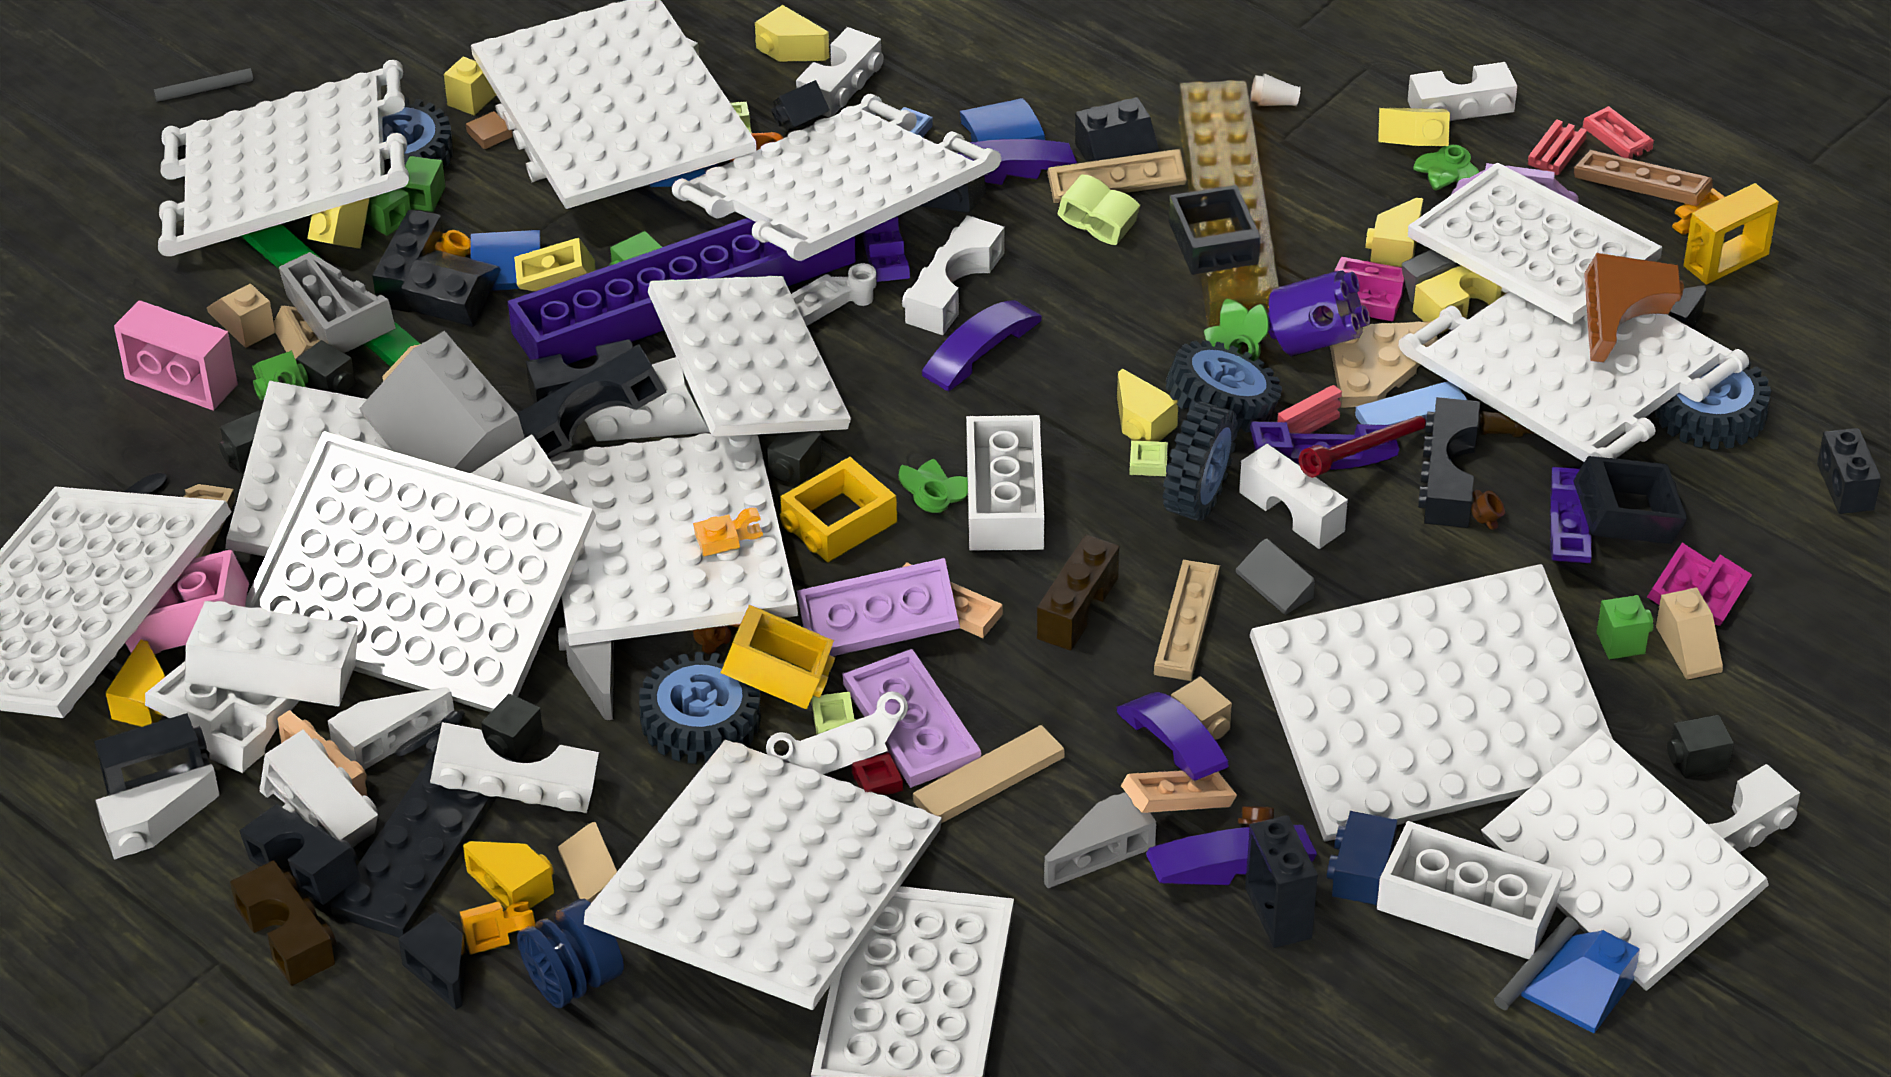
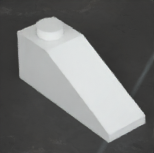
M448 687L359 702L328 720L331 741L338 746L340 752L350 761H357L365 770L393 754L410 739L441 723L444 717L454 711L452 691Z
M210 764L97 799L96 804L101 825L113 858L117 859L154 847L220 795L214 768Z

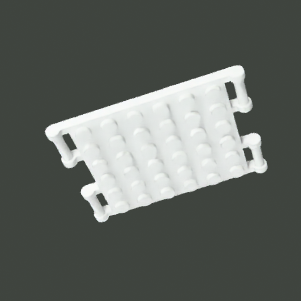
M389 60L379 70L357 73L348 79L335 83L327 82L318 88L305 92H294L285 98L275 101H263L255 107L241 111H230L224 116L208 121L200 120L191 126L181 129L175 126L164 128L162 131V143L165 145V152L160 171L163 177L170 180L185 176V201L178 204L174 201H165L160 205L159 217L162 220V236L158 240L159 252L164 256H174L405 187L409 181L408 170L405 168L404 163L407 140L404 135L393 133L387 137L386 142H383L382 117L398 113L405 106L404 95L401 93L400 79L403 76L402 64L397 60ZM387 85V94L381 100V86ZM186 145V158L178 160V147ZM390 159L391 168L388 174L385 175L384 160ZM184 220V235L176 237V222Z
M867 94L863 97L861 104L846 107L841 110V113L830 118L819 119L814 125L803 130L793 131L788 134V137L777 142L766 143L757 152L734 158L732 162L721 167L711 168L706 171V174L690 181L683 178L678 179L673 184L672 193L682 201L689 200L705 208L706 212L714 218H722L730 213L737 212L755 221L752 228V235L755 239L764 243L770 242L786 250L791 258L802 261L994 171L1000 165L1001 155L993 149H983L967 142L962 135L953 131L947 133L943 142L939 144L924 139L920 135L909 132L917 123V117L914 113L908 110L900 111L883 103L878 96ZM879 116H881V117H883V118H885V119H888V120H890L891 122H888V121H886V120H884V119H881ZM963 155H965V156H967V157H969V158L974 159V161L965 158Z
M1503 287L1501 291L1506 293L1470 319L1467 320L1462 317L1460 311L1451 305L1443 309L1437 319L1415 334L1408 333L1399 340V348L1407 357L1585 462L1588 456L1616 459L1639 441H1647L1655 435L1653 423L1645 418L1678 393L1695 402H1700L1709 395L1710 389L1732 373H1740L1749 365V359L1742 350L1735 349L1731 351L1667 314H1646L1622 323L1617 329V343L1605 362L1590 361L1587 314L1572 325ZM1448 328L1451 330V332L1443 336L1441 339H1439L1429 347L1423 346V344H1425L1426 342L1440 334L1445 329ZM1720 364L1718 367H1716L1714 370H1712L1711 372H1709L1707 375H1705L1703 378L1700 379L1701 376H1703L1705 373H1707L1708 371H1710V370H1711L1712 368H1714L1716 365ZM1625 432V434H1624L1623 436H1621L1619 439H1617L1616 441H1614V442H1613L1612 444H1610L1608 447L1604 448L1606 445H1608L1610 442H1612L1613 440H1615L1617 437H1619L1621 434H1623V433Z

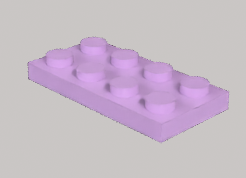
M945 558L797 591L803 627L834 640L829 653L831 656L960 628Z
M913 649L843 674V685L850 692V696L864 717L875 713L877 702L884 693L890 691L898 692L907 700V714L901 721L896 723L885 745L888 750L887 752L890 753L895 765L910 788L951 773L981 757L980 748ZM894 699L888 700L885 703V710L889 714H897L900 710V704Z

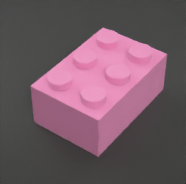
M140 300L114 325L123 371L127 380L213 411L238 385L228 331Z
M232 549L194 558L181 573L179 579L172 584L159 600L157 606L150 611L138 626V629L125 642L131 653L140 639L148 641L154 654L163 650L186 646L205 601H222L230 605L245 607L249 582Z

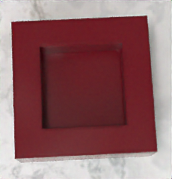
M890 753L852 763L854 778L859 788L864 789L865 792L889 795L903 791L902 778Z

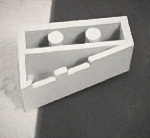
M677 357L652 364L667 393L637 410L625 406H612L599 410L585 419L596 441L710 433Z
M301 730L265 754L260 792L268 798L272 794L276 795L285 803L282 806L284 809L291 813L297 812L306 822L315 827L321 826L330 836L339 841L344 840L348 842L352 848L374 834L378 818L376 806L369 797L359 794L353 787L349 774L342 767L337 768L331 762L325 747L319 740L311 739L304 730Z

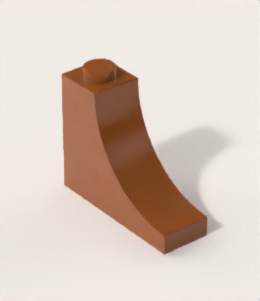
M1602 253L1595 254L1584 273L1590 361L1605 362L1617 343L1618 327L1627 320L1646 314L1668 315L1675 302H1679L1683 295L1684 284L1682 280H1679L1678 265Z

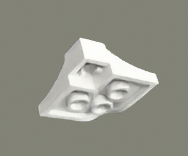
M185 662L145 693V706L158 711L168 718L188 713L193 728L200 726L202 729L207 750L210 752L209 759L241 773L265 754V747L278 728L277 718L287 711H291L300 701L186 683Z

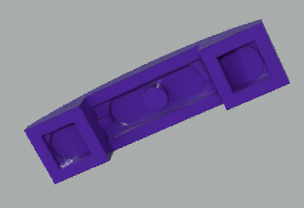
M1016 300L994 304L977 313L952 333L927 362L922 370V376L949 392L972 374V363L1010 334L1020 338L1041 322L1042 316Z
M1251 422L1250 429L1256 451L1265 444H1269L1299 465V455L1306 448L1314 445L1330 448L1391 425L1357 424L1354 435L1289 433L1287 422ZM1397 440L1389 441L1335 461L1330 469L1365 466L1394 457L1399 452Z
M1552 467L1550 551L1551 558L1555 561L1591 563V535H1589V526L1573 482L1580 469Z
M1154 692L1116 707L1117 714L1135 730L1146 727L1173 750L1175 765L1192 780L1196 781L1229 767L1226 756L1209 731L1188 708L1173 697L1160 692Z

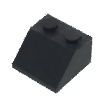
M1138 97L1078 111L1075 114V144L1086 162L1159 152L1151 117Z
M437 250L414 261L401 290L411 311L474 327L501 269L500 266Z

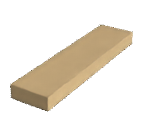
M1180 149L1050 167L1047 171L1054 203L1061 202L1062 196L1081 174L1099 179L1110 190H1117L1123 193L1184 185L1187 181Z
M1189 560L1182 561L1154 665V675L1192 681L1219 578L1220 565Z
M1040 725L913 793V802L918 808L942 817L941 823L1063 759L1064 748Z

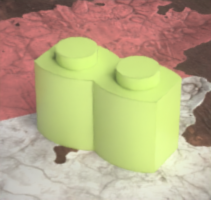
M1081 174L1062 196L1058 215L1068 224L1079 229L1088 230L1098 240L1107 244L1117 245L1136 222L1140 205L1131 196L1117 190H1110L1099 179Z

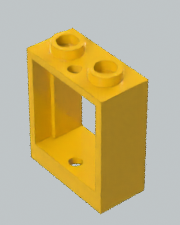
M1754 183L1693 212L1683 266L1707 285L1769 255L1779 201ZM1744 224L1743 234L1723 243L1725 233Z
M851 457L780 496V520L784 528L788 532H793L811 552H816L826 562H830L897 522L896 495ZM841 493H844L860 507V509L829 527L810 512Z
M748 605L720 673L807 709L812 696L820 698L827 683L829 672L835 660V657L829 655L834 640L757 607Z

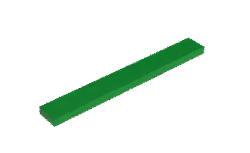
M282 224L241 235L242 238L278 269L280 266L309 252L319 257ZM394 322L395 329L364 343L390 367L395 364L410 346L420 344L396 322Z

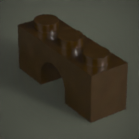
M1085 534L1037 607L1038 640L1072 651L1087 627L1088 611L1092 599L1103 602L1119 578L1120 546Z
M273 860L230 881L235 908L253 933L269 926H281L267 933L272 960L291 986L335 965L332 947L337 945L335 936L326 923L321 925L318 922L316 910L309 898L302 899L299 896L297 884L289 872L283 874Z

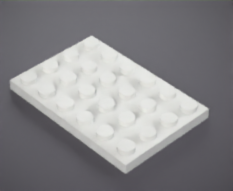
M1499 163L1494 164L1408 226L1409 238L1572 325L1587 314L1584 273L1596 253L1654 262L1659 260L1662 254V246Z
M783 276L650 281L648 294L712 437L848 429L851 420L849 413Z
M269 381L227 535L226 549L266 556L323 432L392 451L360 412L359 408L367 399Z
M1601 729L1481 829L1483 837L1495 849L1562 870L1563 874L1557 907L1567 917L1573 918L1584 933L1604 930L1640 948L1637 968L1633 975L1634 980L1646 991L1769 886L1767 878Z
M900 886L830 985L811 1077H984L1013 917L1014 899Z

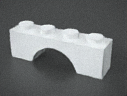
M967 215L960 226L952 230L947 243L943 247L938 248L930 265L922 269L919 279L914 286L906 290L902 300V306L905 308V322L944 335L959 315L958 287L952 282L965 275L991 272L1004 254V227Z
M442 722L430 783L442 785L448 789H463L491 797L499 796L520 800L527 804H541L557 807L565 811L587 813L599 752L559 745L549 757L541 761L517 763L506 760L493 752L487 745L482 730Z
M1765 764L1737 781L1732 805L1735 815L1726 821L1707 825L1737 852H1741L1749 846L1755 847L1759 845L1769 834L1779 828L1785 829L1794 822L1797 816L1796 810L1800 792L1769 765Z

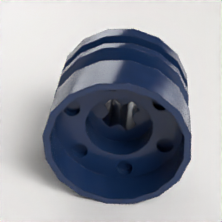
M585 898L578 899L557 910L554 916L555 924L549 919H541L536 922L535 927L528 926L520 930L517 936L518 948L531 979L546 1000L556 1008H562L571 1003L572 998L584 996L587 990L586 982L592 987H600L620 976L624 970L622 954L614 935L584 924L585 910L591 904Z

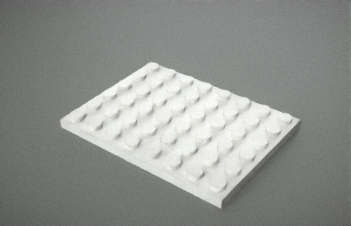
M625 0L611 3L601 8L580 12L559 20L548 21L545 24L520 29L510 34L489 38L471 45L474 59L566 209L757 152L755 139L661 0Z
M323 432L246 598L245 607H260L268 611L287 614L298 613L306 617L325 620L336 619L345 623L357 624V652L354 671L420 691L448 687L452 691L453 701L492 712L508 693L518 697L596 514L592 508Z
M702 433L692 437L664 438L660 441L631 442L620 446L592 447L588 450L561 452L549 459L565 481L578 505L592 508L596 514L561 595L569 646L740 624L748 605L757 607L780 618L798 616L796 597L758 434L712 437L711 434ZM747 508H757L761 520L752 522L749 525L759 523L763 536L753 540H740V548L703 556L695 537L693 523L707 520L710 517H720L728 514L732 520H735L741 511Z
M54 487L0 549V711L64 718L87 688L94 683L96 677L110 660L116 656L118 650L127 639L138 629V626L145 617L157 606L167 590L179 579L181 573L200 553V550L207 541L219 530L221 524L231 513L227 502L224 500Z
M1542 564L1252 628L1250 638L1324 842L1336 839L1338 826H1346L1350 811L1398 820L1397 825L1407 823V821H1416L1521 796L1599 729L1612 739Z
M725 740L585 910L584 924L813 1010L940 830L942 817L928 813L921 808H914L892 800L885 795L865 792L864 789L856 787L849 782L836 780L813 769L803 768L786 762L779 757L750 749L743 744Z

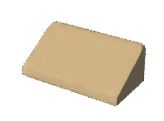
M281 306L273 322L275 333L285 351L289 352L292 350L296 360L298 356L320 340L295 307Z
M596 822L586 825L558 846L559 853L579 899L585 898L592 903L617 873Z

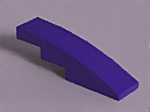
M999 139L970 142L983 149H993L1001 155V162L998 168L984 175L985 182L1002 185L1006 175L1037 179L1042 169L1048 170L1050 167L1077 164L1069 143L1039 139ZM963 155L965 158L974 161V159L969 158V157Z
M897 216L862 232L869 264L876 270V282L910 278L909 264L904 255V244L899 232Z
M1293 825L1311 862H1313L1317 853L1303 825ZM1249 827L1186 837L1150 847L1146 855L1159 883L1230 885L1235 874H1246Z

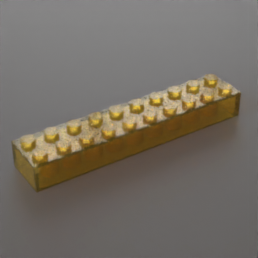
M1234 80L1180 83L1179 121L1189 192L1237 185L1261 236L1259 264L1201 273L1207 325L1209 328L1220 326V312L1225 299H1232L1241 303L1248 311L1262 304L1267 312H1269L1270 293L1274 288H1278L1279 285L1246 81ZM1230 218L1194 224L1195 238L1236 232Z

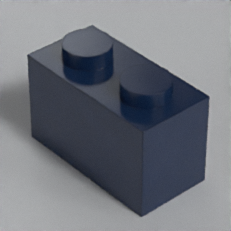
M1355 811L1349 812L1346 826L1339 825L1334 848L1340 850L1338 856H1330L1327 870V879L1333 880V897L1377 905L1380 877L1395 847L1398 820Z

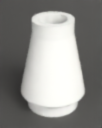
M1267 74L1263 76L1255 75L1250 101L1257 102L1258 106H1297L1300 87L1293 86Z

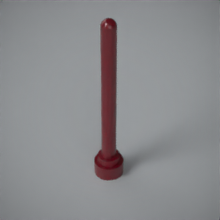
M1415 416L1330 448L1321 445L1311 446L1301 451L1299 455L1300 468L1309 477L1319 476L1328 472L1335 461L1422 430L1426 426V420L1422 416Z

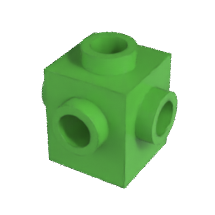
M292 350L252 366L257 378L253 380V384L260 400L265 398L269 381L279 382L278 378H280L285 384L306 387L305 384H308L307 373L301 363H296Z

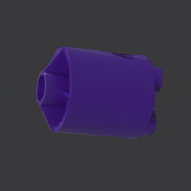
M1343 270L1274 288L1270 293L1269 312H1267L1269 316L1268 333L1271 338L1277 339L1283 351L1289 356L1360 338L1363 333V327L1370 325V316L1366 306H1361L1357 293L1359 292V281L1354 272L1345 273Z

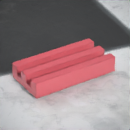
M1609 106L1584 118L1583 128L1623 158L1633 159V154L1638 157L1643 154V149L1647 152L1653 149L1654 140Z
M1556 119L1530 153L1528 165L1540 170L1555 172L1554 175H1559L1586 140L1587 130L1580 128L1576 132L1574 131L1575 125L1568 124L1565 128L1562 127L1563 121ZM1570 139L1571 142L1553 165L1549 164L1558 155L1565 142Z
M1335 385L1329 386L1278 413L1277 422H1287L1289 433L1310 434L1340 418V412L1336 409L1341 407V402L1338 398L1342 397V391Z

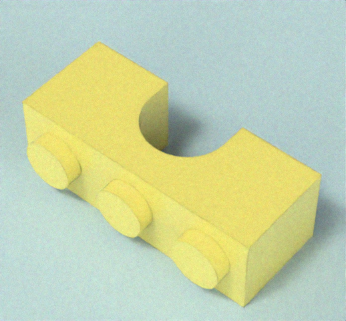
M1460 265L1417 284L1413 312L1424 322H1431L1439 317L1443 309L1452 305L1460 311L1462 317L1467 319L1470 298L1481 299L1490 305L1506 293L1501 291V286ZM1447 328V329H1445L1444 331H1442L1441 333H1444V332H1446V331H1448V330H1450V329Z

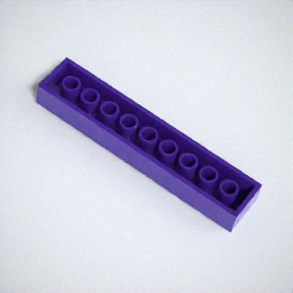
M746 218L509 300L511 332L530 360L561 354L563 362L568 365L596 355V346L629 339L632 342L664 330L648 294L650 281L783 276L786 285L790 286L855 263V236L805 260L798 261L791 258L786 250L770 242L764 243L755 239L752 235L755 221Z

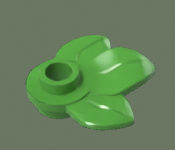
M1459 145L1444 146L1438 152L1424 154L1418 157L1413 167L1414 171L1428 173V180L1433 190H1439L1455 181L1458 183L1463 178H1470L1479 173V170L1470 163L1471 155L1469 151Z
M1225 299L1220 312V326L1205 329V339L1210 341L1213 347L1216 342L1224 343V348L1227 350L1230 349L1231 345L1237 347V353L1243 355L1241 346L1243 343H1246L1249 348L1248 353L1252 354L1251 360L1256 361L1261 353L1260 342L1267 336L1269 331L1267 310L1262 304H1259L1248 311L1241 303L1232 299Z
M935 459L924 463L918 470L905 465L900 467L898 476L901 484L914 494L913 497L916 504L927 512H943L948 508L949 503L962 501L968 494L967 477L947 478Z

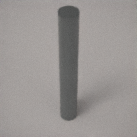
M251 68L153 90L156 102L250 82L253 81Z
M1566 917L1494 998V1002L1499 1008L1507 1010L1578 930L1579 925L1573 918Z

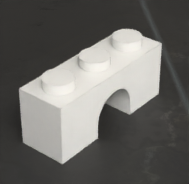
M847 27L830 44L831 66H823L813 62L796 80L797 88L816 80L830 111L823 115L827 117L834 116L841 107L843 108L852 95L864 86L870 76L881 68L884 57L881 53L880 38Z
M1505 62L1474 66L1472 83L1465 85L1454 84L1448 81L1442 71L1410 75L1408 103L1411 108L1447 109L1450 112V121L1511 113L1515 109L1517 84Z
M1265 444L1241 461L1239 493L1265 511L1282 500L1292 514V530L1315 547L1320 549L1345 532L1348 499L1316 477L1305 475L1299 465L1269 444Z

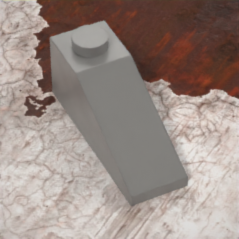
M566 627L559 628V650L567 651L568 666L605 720H613L614 640L569 646Z
M1126 792L1112 795L1106 800L1098 802L1045 856L1044 883L1046 887L1056 886L1146 852L1150 847L1155 846V819L1150 812L1142 813L1135 807L1132 799Z

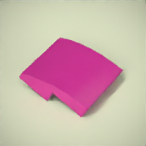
M1341 257L1335 271L1343 270L1345 273L1354 272L1359 281V292L1357 293L1361 306H1366L1369 316L1394 321L1406 285L1402 268Z
M1681 543L1647 598L1660 605L1661 595L1697 587L1713 614L1714 624L1720 626L1752 574L1722 555H1719L1716 561L1712 562L1684 543Z

